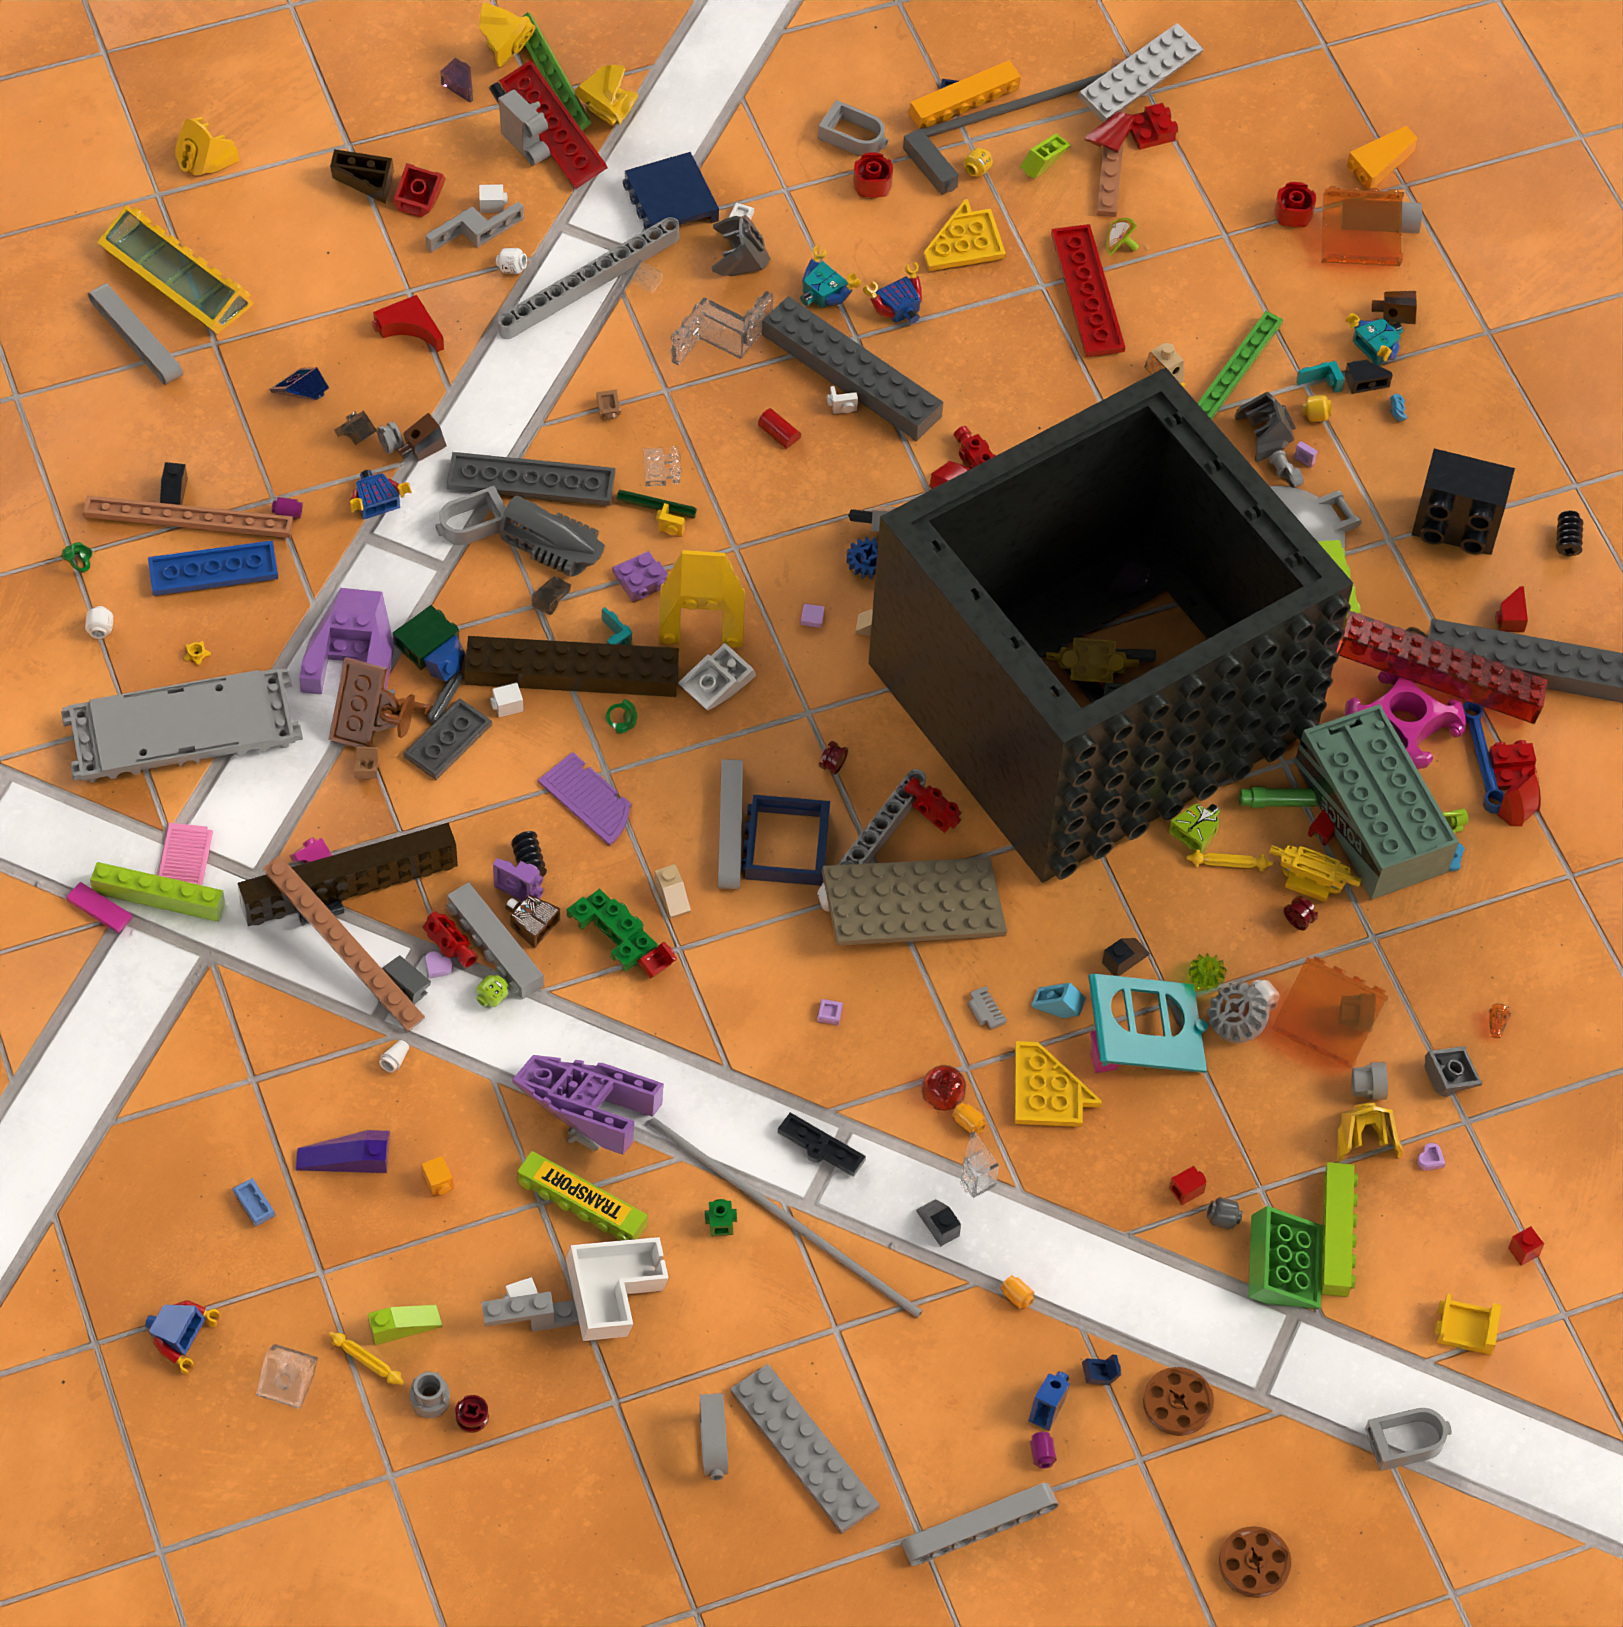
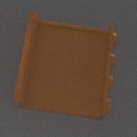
M1332 186L1328 189L1326 188L1323 193L1321 263L1400 266L1403 261L1401 239L1402 198L1404 192H1399L1397 189L1379 191L1377 188H1370L1368 190H1360L1357 187L1340 189V187Z
M1316 956L1313 959L1307 957L1272 1029L1352 1069L1385 1001L1388 1000V996L1385 995L1386 991L1375 985L1373 988L1364 985L1366 981L1357 976H1353V978L1346 976V971L1334 966L1331 969L1325 966L1326 962Z

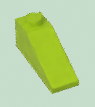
M1056 133L1030 149L1020 168L1028 176L1035 179L1042 175L1063 155L1071 144Z
M436 1305L389 1307L368 1313L369 1326L375 1345L442 1327Z

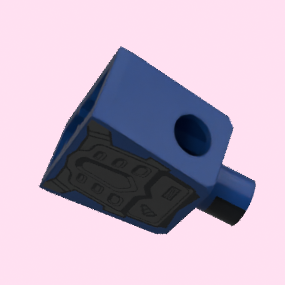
M1057 1372L1056 1375H1047L1034 1398L1029 1422L1050 1431L1065 1402L1069 1389V1377L1066 1373Z

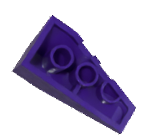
M366 1130L300 1147L297 1149L296 1170L387 1173L390 1131Z

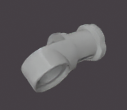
M1276 451L1269 457L1268 460L1277 470L1276 474L1278 477H1285L1293 488L1303 485L1304 480L1301 471L1297 467L1294 468L1287 461L1284 451Z

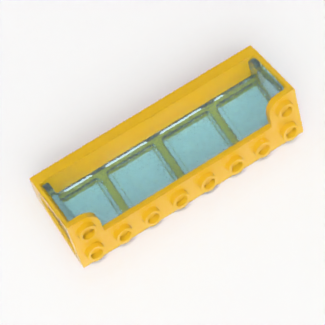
M126 205L97 242L106 251L216 334H219L254 304L249 298L251 294L244 290L242 286L228 277L223 279L221 277L222 273L214 266L210 269L207 267L208 262L202 257L198 256L195 258L193 256L194 252L185 245L183 248L179 246L180 241L175 237L164 235L166 231L159 225L152 226L150 224L152 220L136 207L131 209Z

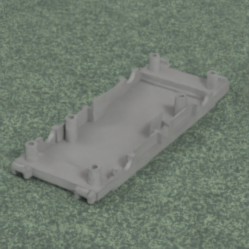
M287 668L260 672L256 670L91 699L89 702L63 707L61 711L64 727L72 725L78 761H73L72 765H70L73 781L81 779V781L88 780L93 783L100 777L109 776L110 779L117 778V775L122 772H131L137 775L140 774L141 770L148 771L150 768L178 763L182 767V764L186 761H195L198 764L200 759L234 753H237L238 756H243L251 749H260L262 752L269 750V747L274 746L287 748L290 743L303 740L301 726L298 721H291L285 692V687L292 686L289 671Z

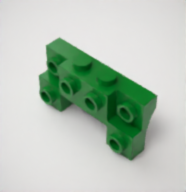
M600 888L588 898L582 897L567 908V917L569 919L574 917L578 921V926L581 930L595 920V925L617 945L611 951V959L613 961L617 959L622 964L624 972H627L636 965L640 958L658 947V944L643 930V922L638 917H634L629 913L624 903H619L615 898L611 900Z

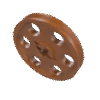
M1171 1367L1158 1372L1150 1379L1145 1389L1143 1405L1148 1419L1156 1428L1167 1434L1183 1436L1195 1433L1205 1426L1212 1414L1214 1397L1210 1385L1200 1374L1183 1367ZM1176 1375L1180 1378L1181 1382L1177 1385H1172L1168 1382V1377ZM1193 1383H1198L1202 1386L1203 1390L1199 1393H1194L1190 1390L1189 1386ZM1158 1388L1163 1392V1396L1154 1398L1151 1396L1150 1391ZM1175 1398L1178 1400L1182 1398V1405L1180 1403L1175 1404ZM1202 1404L1207 1408V1412L1198 1414L1195 1412L1194 1407ZM1157 1410H1164L1167 1413V1418L1160 1420L1156 1418L1154 1413ZM1179 1418H1186L1190 1424L1188 1427L1182 1428L1177 1424V1420Z
M1251 1526L1235 1531L1226 1539L1220 1552L1219 1566L1224 1580L1232 1589L1249 1597H1265L1277 1592L1285 1584L1291 1570V1555L1286 1543L1276 1533L1266 1528ZM1260 1535L1267 1538L1268 1544L1260 1546L1256 1543L1255 1538ZM1234 1540H1242L1245 1548L1237 1550L1233 1547L1232 1542ZM1279 1552L1284 1556L1285 1560L1282 1563H1277L1272 1559V1554ZM1252 1555L1255 1557L1256 1561H1260L1258 1565V1570L1257 1566H1255L1254 1563H1250L1252 1560ZM1228 1561H1235L1238 1563L1239 1569L1230 1571L1227 1569L1226 1563ZM1271 1573L1275 1574L1278 1577V1582L1270 1584L1266 1581L1265 1576ZM1244 1578H1251L1255 1581V1586L1247 1588L1243 1585L1242 1580Z

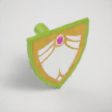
M1120 218L1112 222L1106 238V249L1110 256L1122 243L1126 244L1133 251L1138 249L1139 245L1129 237L1137 227L1132 219Z

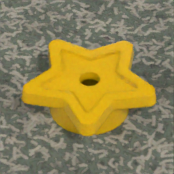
M203 641L200 643L194 642L190 645L187 644L186 649L188 653L185 655L184 660H193L197 665H201L203 658L209 657L211 652L205 650Z

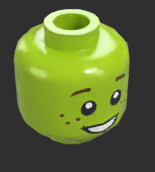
M487 975L476 986L475 991L478 995L476 1000L483 1007L487 1005L497 1007L508 995V984L499 975Z

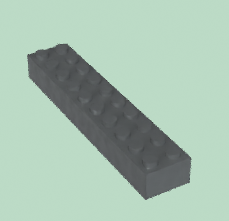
M791 297L785 298L762 319V335L844 392H856L860 403L915 441L923 436L942 417L943 401Z
M1431 619L1425 647L1424 667L1623 703V653Z

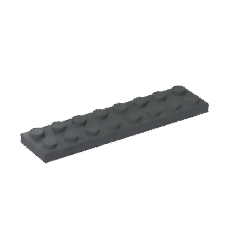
M452 452L447 490L478 492L495 486L499 495L610 506L615 468Z

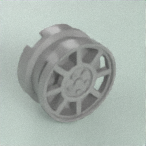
M393 421L387 423L385 427L383 425L377 427L379 441L387 454L394 452V449L404 445L400 430Z

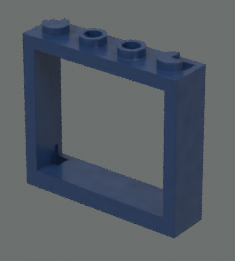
M753 795L752 804H748L747 815L751 816V819L746 821L745 834H749V838L744 839L743 852H747V858H742L741 871H745V879L822 886L823 876L821 870L825 866L830 801ZM758 812L820 817L815 870L753 865Z

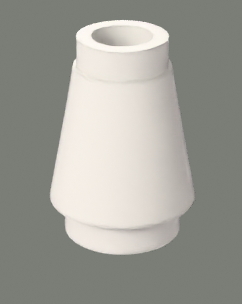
M399 1040L381 1055L380 1066L389 1073L399 1070L409 1050V1045L405 1041Z

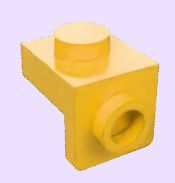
M664 503L662 510H658L656 522H659V531L682 537L685 531V518L670 515L669 504Z

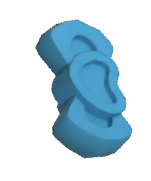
M1400 394L1392 395L1390 397L1392 405L1390 412L1396 420H1406L1404 398Z
M1460 843L1457 846L1448 871L1455 872L1461 868L1460 863L1465 848Z

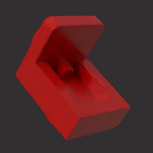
M662 942L657 948L640 958L637 962L651 979L668 968L677 958L673 949L666 942Z

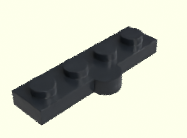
M791 1112L778 1128L780 1135L805 1148L808 1160L813 1163L825 1160L854 1177L866 1161V1156Z

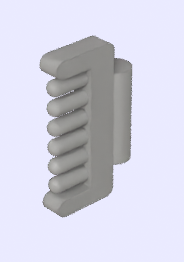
M985 986L972 991L970 995L972 1000L967 1004L980 1025L987 1024L989 1029L992 1030L1006 1024L1007 1018L1000 1014L1001 1010H997L998 1006L995 1005V1001H992L993 997H989L991 994L988 992V987Z

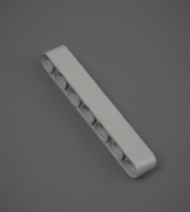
M107 283L88 293L93 306L164 385L183 375V370L179 363Z
M722 759L718 889H740L743 760Z
M913 769L908 772L838 865L871 863L912 809V804L917 799L914 795H909L903 788L913 776L925 788L926 775L922 770Z
M1042 1483L909 1536L901 1542V1546L910 1565L917 1566L1056 1509L1059 1504L1049 1483Z

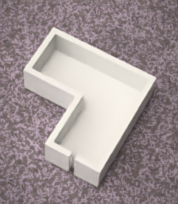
M660 1237L570 1246L566 1256V1263L583 1341L628 1337L633 1321L627 1294L664 1290L669 1277L665 1260H662L664 1255Z

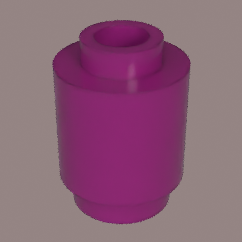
M278 497L277 501L273 500L272 513H275V515L293 516V520L296 518L301 519L303 502Z
M1048 1432L1033 1434L1030 1441L1033 1464L1041 1469L1050 1468L1057 1460L1053 1438L1050 1437Z

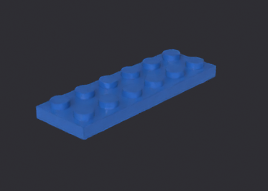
M273 540L148 557L153 596L278 579Z

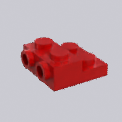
M1163 103L1146 106L1144 112L1133 115L1135 116V122L1130 132L1139 150L1175 141L1178 124L1176 121L1172 122L1171 110L1169 107H1165Z
M1518 740L1514 744L1506 745L1505 742H1497L1490 747L1489 755L1499 790H1509L1532 768L1536 770L1535 764L1537 759L1533 743Z

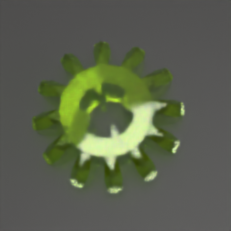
M1209 953L1205 954V957L1199 954L1196 960L1193 959L1191 962L1189 976H1191L1192 983H1198V989L1202 986H1205L1207 991L1210 989V986L1217 989L1219 984L1224 982L1227 970L1224 967L1223 960L1217 961V955L1212 958Z

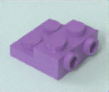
M649 551L612 567L613 574L632 602L644 599L649 594L660 591L661 584L665 583L666 576L668 575L659 561L656 562Z
M499 858L493 863L494 887L521 901L528 895L541 898L544 892V888L540 887L543 877L540 876V871L534 865L520 861L518 866L515 867L511 862L503 861Z

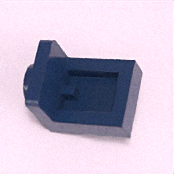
M1112 1354L1106 1360L1086 1358L1082 1362L1085 1380L1088 1384L1110 1385L1121 1376V1366L1117 1355Z

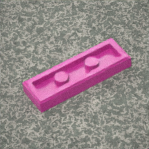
M79 882L66 897L68 902L118 934L132 919V914L82 882Z

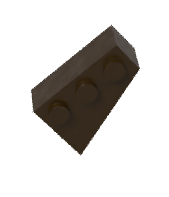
M334 149L330 164L332 178L386 204L394 173L392 158Z

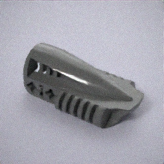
M520 496L512 498L500 522V537L503 541L530 553L532 560H537L541 564L544 563V565L557 569L561 573L564 571V574L570 577L576 576L583 572L586 567L594 565L601 558L605 545L597 539L599 534L597 529L590 528L586 524L583 525L579 521L576 523L575 519H570L566 515L563 517L561 513L553 515Z

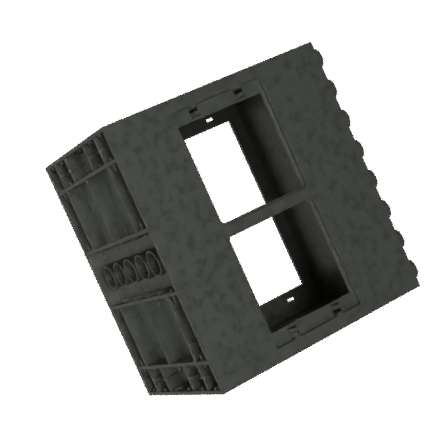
M1165 367L880 516L868 664L1042 883L1054 876L1062 880L1072 875L1079 867V862L1092 856L1094 860H1098L1106 856L1113 849L1114 842L1127 836L1129 840L1140 837L1148 829L1149 823L1159 817H1162L1164 820L1174 818L1182 811L1185 802L1194 797L1199 801L1209 798L1216 792L1219 783L1231 778L1233 781L1243 779L1250 773L1253 764L1264 758L1267 762L1275 761L1284 754L1288 744L1297 739L1301 741L1304 730L1320 725L1321 714L1327 706L1325 701L1327 689L1333 682L1331 678L1333 665L1339 658L1337 654L1338 644L1345 633L1343 629L1345 616L1351 609L1349 599L1353 582ZM1167 591L1207 640L1103 696L1104 690L1097 682L1074 680L1092 702L1081 708L1041 658L1046 656V652L1059 653L1061 647H1068L1067 645L1074 638H1080ZM1065 669V671L1070 675V669Z

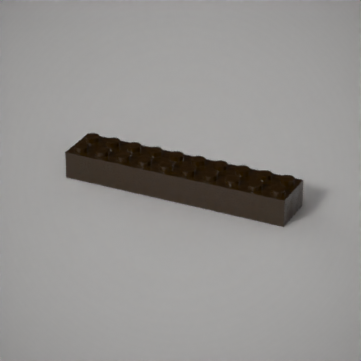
M468 636L464 669L465 685L502 687L517 683L519 688L676 697L679 648Z
M444 823L291 868L326 905L338 900L344 901L349 897L359 894L365 895L370 891L380 888L386 889L391 885L401 882L407 883L418 877H427L439 871L451 870L458 866L457 847L449 823ZM267 875L237 883L240 904L248 926L261 925L266 921L282 919L286 915L299 912Z

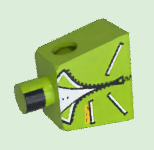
M1194 804L1171 820L1169 833L1194 852L1198 849L1203 854L1218 831L1220 820L1217 816L1220 814V809L1214 804H1211L1207 809L1199 804Z

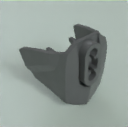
M746 215L741 217L733 216L713 224V229L723 234V237L730 242L733 248L723 252L724 258L712 266L713 272L722 276H736L763 270L768 265L770 257L764 239L749 217Z
M1265 392L1241 405L1236 410L1235 419L1242 420L1248 418L1252 426L1268 421L1265 426L1254 431L1258 438L1256 440V462L1270 457L1276 451L1284 450L1290 442L1294 441L1292 430L1296 429L1285 405H1281L1269 392Z

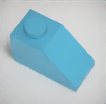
M1071 983L1038 988L1031 1006L1061 1018H1068L1080 1015L1086 997Z

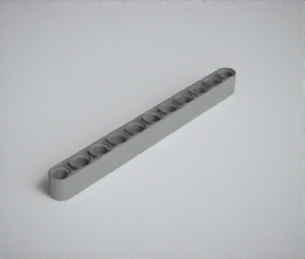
M672 217L665 218L505 311L497 319L499 335L504 339H511L676 243L680 238L678 220Z

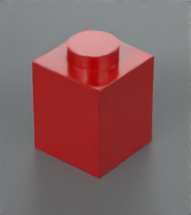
M1324 809L1309 826L1308 836L1312 837L1314 833L1323 837L1322 845L1326 846L1335 835V827Z
M1193 1165L1172 1177L1169 1189L1180 1204L1184 1205L1205 1192L1207 1181L1201 1171L1198 1172Z
M1532 1226L1512 1236L1508 1249L1522 1266L1540 1256L1544 1242Z

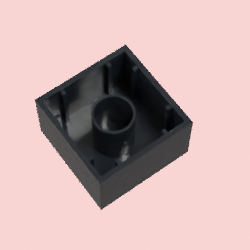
M1434 448L1411 535L1421 537L1424 542L1432 545L1445 543L1461 547L1463 551L1472 555L1481 553L1492 555L1515 468Z

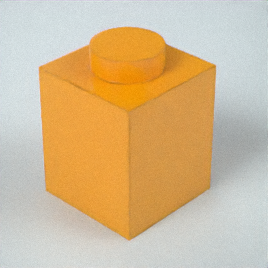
M443 1156L421 1164L422 1175L432 1196L446 1194L454 1188L453 1177Z

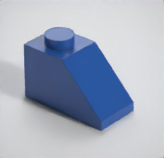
M454 635L423 660L431 676L447 681L461 670L465 651L458 637Z

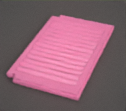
M169 823L158 876L202 885L213 830H207V826Z

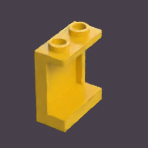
M1447 1294L1445 1300H1440L1438 1314L1442 1315L1441 1321L1437 1320L1434 1334L1438 1335L1437 1343L1492 1355L1496 1344L1502 1305L1492 1303L1491 1308H1485L1451 1300L1452 1294Z

